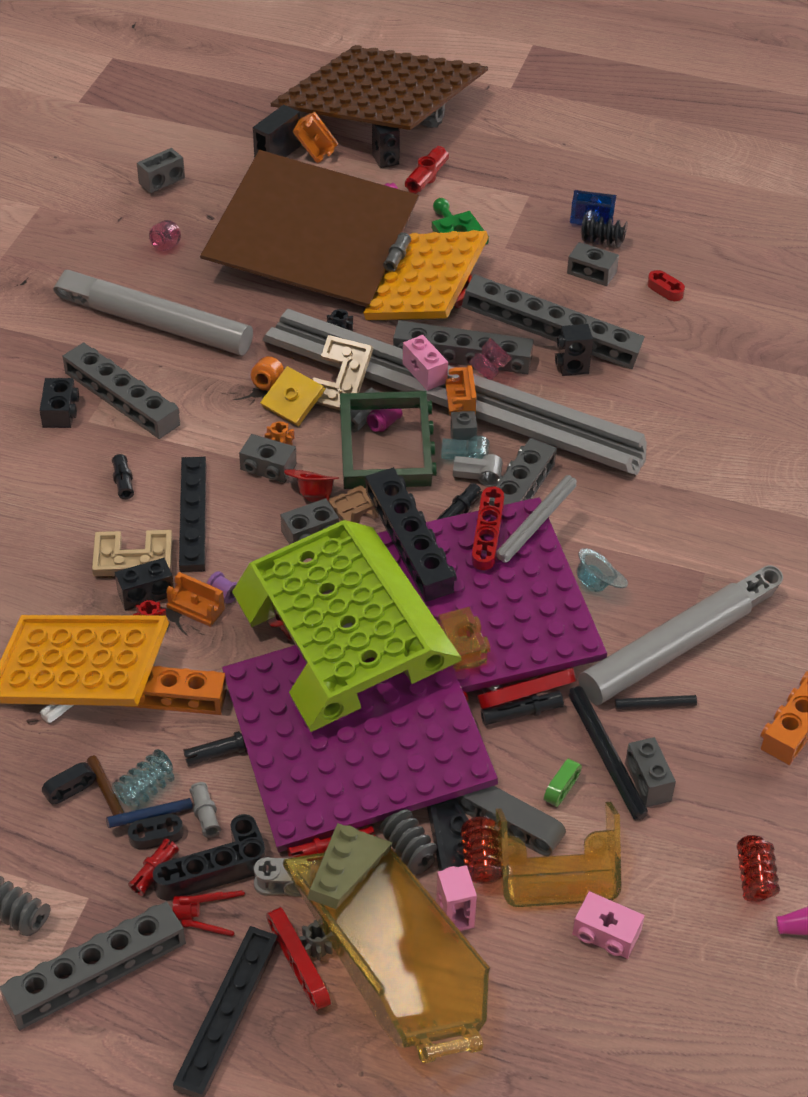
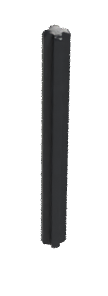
M581 686L572 687L569 690V697L631 816L637 821L646 818L648 810L584 689Z

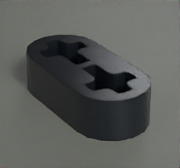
M78 763L47 780L42 787V793L50 804L61 803L91 786L96 779V774L88 763Z
M174 814L137 820L128 828L129 842L132 847L139 850L158 847L164 839H169V844L171 842L175 843L183 836L182 820ZM167 826H172L174 831L168 832ZM138 832H144L145 837L139 838Z

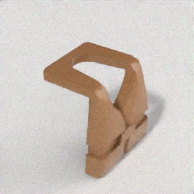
M358 486L349 490L347 494L342 493L329 499L330 505L342 521L347 520L359 524L363 514L373 519L379 518L363 486Z

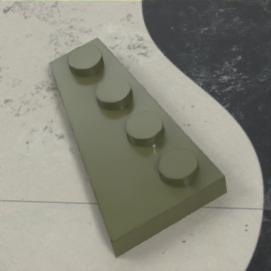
M337 823L307 899L337 909L352 893L355 885L358 882L361 883L366 878L367 872L371 868L374 869L379 864L383 855L386 856L390 852L393 842L359 831L352 826Z

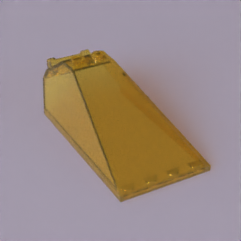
M392 848L386 856L383 855L379 864L374 869L371 868L367 872L366 878L361 883L358 882L355 885L352 893L337 909L307 899L325 853L283 860V867L378 1023L394 1045L402 1048L415 1046L418 1050L419 1059L424 1064L434 1062L437 1057L464 1051L475 1053L483 1049V1039L479 1031L487 1021L490 967ZM457 1036L463 1037L461 1039L442 1042L438 1044L432 1043L434 1041L448 1039Z

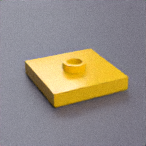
M287 366L260 404L262 407L299 427L326 389L323 385Z

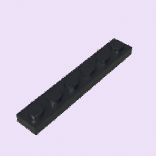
M206 456L181 457L179 571L203 572L205 571Z
M252 926L249 927L173 1082V1089L175 1091L192 1097H205L278 943V935Z

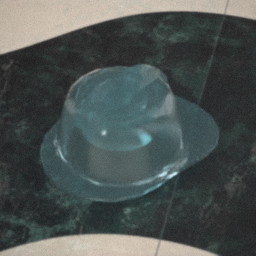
M584 548L579 551L580 563L576 573L579 580L590 591L600 592L609 585L616 588L627 587V579L604 556L592 549Z

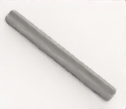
M570 475L565 476L497 550L496 557L504 563L508 562L574 490L577 480Z

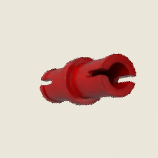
M164 839L151 857H146L143 861L144 866L132 881L128 883L133 892L136 893L139 890L138 895L143 896L145 894V891L154 882V868L158 864L170 861L179 852V848L174 842L168 845L170 840Z

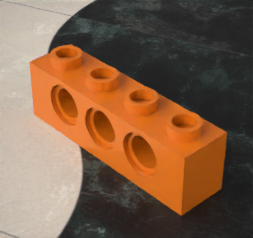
M153 666L138 706L125 707L221 715L227 691L225 673Z
M808 671L805 672L800 681L801 686L798 689L793 688L788 696L786 706L781 705L774 716V722L772 724L768 722L760 735L763 738L761 750L789 766L808 742Z

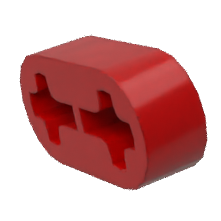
M654 270L649 273L647 285L651 290L670 301L675 302L683 299L685 286L682 282L661 270Z

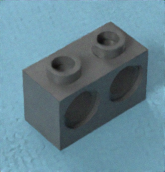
M170 148L137 162L139 184L149 193H152L184 179L183 157L173 148Z
M326 498L280 514L281 532L289 545L339 522V517Z
M652 737L628 743L625 764L645 806L650 807L672 801L676 780L656 738Z

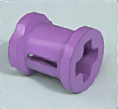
M220 571L213 573L208 579L207 584L223 591L226 604L235 601L232 591L237 582L232 583Z

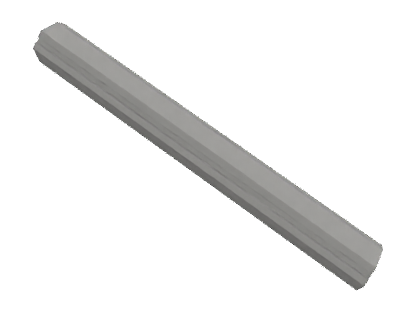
M287 309L283 313L276 327H271L262 340L340 369L342 364L323 360L321 357L328 335L371 345L373 352L364 376L365 378L404 392L427 391L403 365V349L291 309ZM448 365V370L451 369V368H455V367H452V366ZM448 373L447 379H448V378H458L459 375H457V374L449 375V373ZM473 374L477 397L476 418L634 475H638L640 468L643 467L646 461L647 447L644 434ZM445 384L428 390L427 400L448 407Z

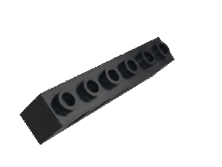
M394 467L365 476L366 493L424 602L454 593V581H457L456 572L453 566H448L443 548H438L433 530H428L425 516L422 511L417 510L413 494H408L403 476H398Z

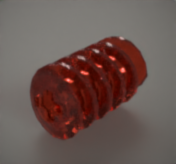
M473 817L467 820L461 827L464 865H467L472 882L478 884L495 883L503 877L502 869H500L502 863L499 859L501 855L498 849L499 840L497 839L498 831L495 829L496 822L488 817Z
M747 835L737 842L736 847L740 861V878L742 880L741 887L744 900L760 902L776 896L780 892V886L777 884L779 877L776 874L777 866L775 864L774 845L756 835Z

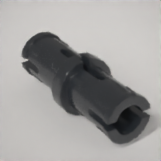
M117 454L112 458L114 467L113 480L117 484L119 498L126 500L134 495L131 483L133 475L128 468L127 457L123 454Z

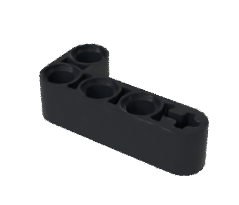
M241 814L233 818L230 824L232 843L158 864L153 870L154 888L157 897L161 900L170 901L173 900L174 896H188L255 876V863L259 859L266 857L265 845L255 819L247 814Z

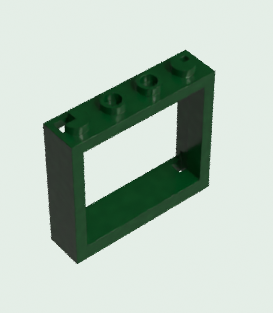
M427 391L340 394L344 489H354L358 486L366 488L365 476L386 470H353L350 410L420 408L424 468H401L395 470L398 476H403L406 487L432 485V476H437L436 462L431 460V456H435V442L430 441V435L434 434L433 421H429L428 415H432V401L427 400Z

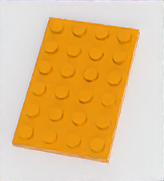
M472 230L469 232L451 231L449 233L409 234L411 242L406 249L404 259L400 260L394 272L387 270L370 303V307H366L363 313L365 319L448 318L488 240L487 231Z
M21 615L0 660V704L138 706L169 625L167 617L147 615Z

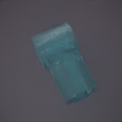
M474 436L469 440L443 438L441 459L454 460L455 456L482 459L485 455L489 454L490 441L484 436Z

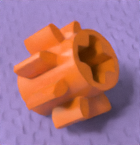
M277 421L272 423L271 426H267L265 438L293 446L292 440L295 439L294 429H289L288 423Z

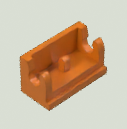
M316 112L299 119L293 130L295 136L316 163L321 162L325 154L329 157L339 144Z
M472 365L449 369V375H459L458 378L445 379L449 416H451V412L475 411L476 415L477 397Z
M178 572L175 576V588L171 586L167 588V608L209 627L214 624L225 610L222 590L181 572Z

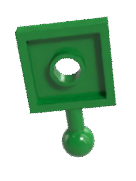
M438 198L434 201L433 210L444 217L432 221L431 228L434 232L484 231L471 211L452 215L449 210L448 200Z

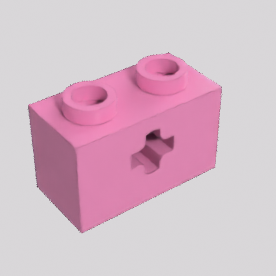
M421 335L403 342V365L428 391L445 384V379L448 376V361L427 338Z
M467 865L461 867L452 866L438 871L436 906L445 934L474 928L477 895Z
M589 891L575 917L572 935L578 937L584 943L597 945L614 956L628 959L641 933L645 915Z

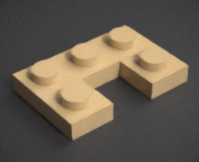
M328 335L321 357L323 360L339 363L342 366L336 383L313 378L314 381L323 385L326 389L315 404L340 410L341 393H359L373 352L371 345Z
M147 530L145 549L121 550V531L95 532L93 577L115 576L116 571L165 558L171 571L172 530Z

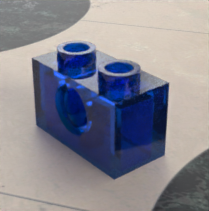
M574 190L570 223L582 225L583 217L587 213V220H590L592 215H595V220L598 222L602 216L604 223H607L609 218H612L613 225L617 195Z

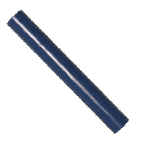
M190 798L109 816L106 817L107 827L113 828L141 819L190 810L193 808Z

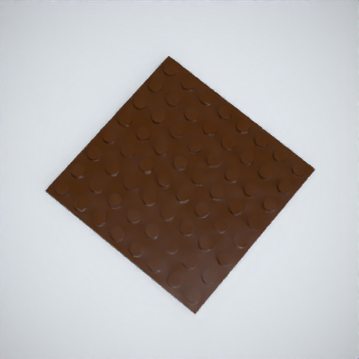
M354 45L346 52L341 53L336 59L331 60L327 65L322 66L315 73L310 74L308 78L290 88L289 91L279 95L270 104L271 107L276 108L286 105L299 112H316L317 115L412 130L487 72L488 66H482L480 63H463L461 60L429 58L427 55L414 56L411 53H395L394 50L362 48L360 45Z
M259 150L203 249L200 259L370 307V303L386 271L383 263L389 255V248L396 242L398 235L404 232L419 199V195Z

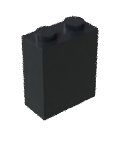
M282 105L253 127L254 158L259 150L287 157L301 146V142L293 133L300 119L299 111Z

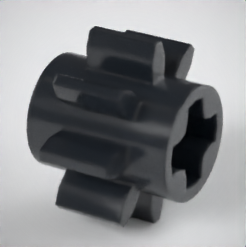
M337 309L331 315H327L328 323L353 331V316H348L346 310Z

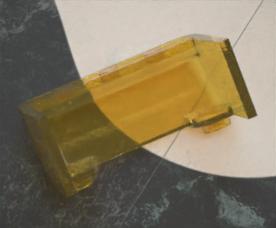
M605 802L606 830L594 831L587 835L583 845L584 854L527 858V849L524 842L516 836H508L506 817L502 809L497 808V855L502 892L506 902L513 907L579 904L584 902L589 891L611 901L616 899L622 889L620 814L612 802Z

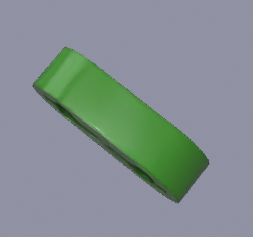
M568 758L548 785L544 794V801L558 807L577 781L582 765Z

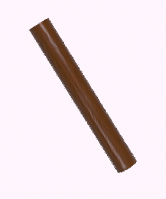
M90 756L87 759V763L96 774L95 780L112 814L125 813L97 756Z

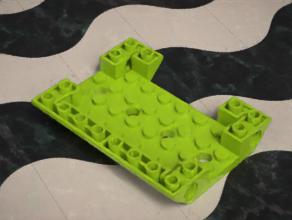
M343 520L252 561L232 591L251 627L275 617L274 607L307 663L289 691V694L310 732L361 709L357 693L403 671L411 684L462 661L461 656L374 528ZM309 558L312 559V560L309 561V562H303V561L306 560V559H309ZM327 590L332 591L329 594H323ZM348 623L354 624V625L351 626V627L343 628V626H344L345 624H348ZM368 658H375V660L372 662H364Z

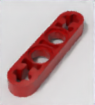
M495 486L485 488L481 494L472 549V564L478 570L491 569L496 560L504 508V492ZM491 498H495L494 506L490 505ZM486 515H493L497 519L494 521H486L483 519V517ZM484 534H489L493 536V539L484 541L480 537ZM482 550L487 551L485 559H481Z
M568 668L477 696L480 707L483 709L577 681L574 668Z
M279 907L267 912L266 918L273 934L278 935V944L313 1009L318 1011L331 1005L326 986L284 910Z

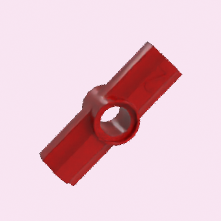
M437 146L427 156H422L418 159V166L405 180V187L410 193L417 194L427 184L433 183L436 180V173L449 159V153L445 148Z

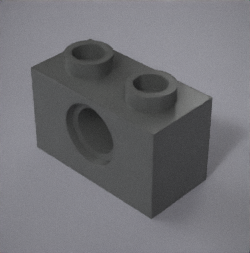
M579 242L568 257L567 274L608 286L617 273L619 254Z
M254 434L250 435L239 452L240 470L283 483L289 477V475L284 473V470L294 469L297 464L295 446Z

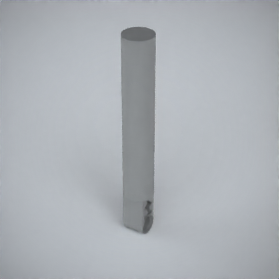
M64 270L53 288L55 294L65 300L241 356L246 354L252 342L253 328L250 325L71 270Z
M768 565L738 583H730L580 673L578 677L579 685L584 689L590 702L595 705L604 703L748 615L754 606L774 594L783 581L782 572L777 567Z

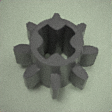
M314 920L308 927L302 926L303 936H300L299 939L309 956L321 960V957L327 953L333 954L332 944L336 943V933H330V923L323 924Z

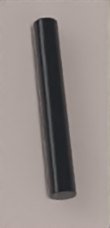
M696 695L615 699L616 710L697 706Z

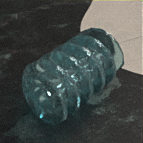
M155 749L153 755L146 756L144 761L137 763L136 768H131L127 775H122L119 778V782H113L112 790L123 803L139 809L141 805L138 798L148 802L149 796L147 791L152 795H156L158 790L155 785L164 789L166 787L164 778L169 782L174 781L173 765L163 751Z

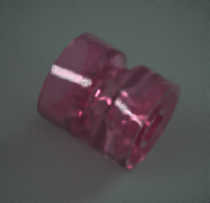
M489 338L482 346V352L476 353L469 363L486 379L493 380L499 373L498 368L505 367L512 357ZM494 355L495 357L490 362L488 359Z

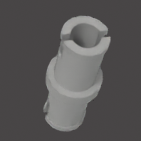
M197 782L189 789L195 805L193 811L195 817L200 821L203 836L207 838L215 837L221 831L215 815L217 808L215 802L210 799L207 784Z

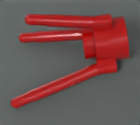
M240 890L196 896H174L172 910L178 920H181L183 927H194L232 937L235 934L232 930L194 921L193 918L199 917L200 903L244 896L245 892Z

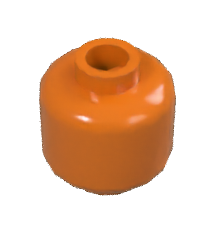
M263 357L252 368L251 380L257 388L269 391L284 371V367L274 357Z

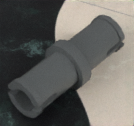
M400 233L396 242L389 248V255L383 263L386 270L394 272L400 260L404 259L406 249L411 242L409 234Z

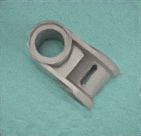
M265 857L255 863L254 874L256 877L254 879V888L259 894L265 896L290 895L297 897L309 893L310 862L302 857ZM266 865H269V871H266Z

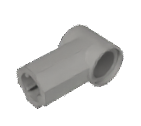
M494 454L485 455L482 459L455 456L453 476L478 479L484 486L493 487L496 486V482L501 476L503 461Z

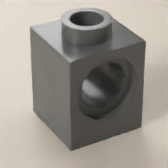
M475 411L451 412L450 436L452 449L476 448L477 422Z

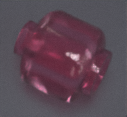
M163 220L152 226L149 231V239L154 248L159 251H166L175 247L180 242L181 231L173 221Z

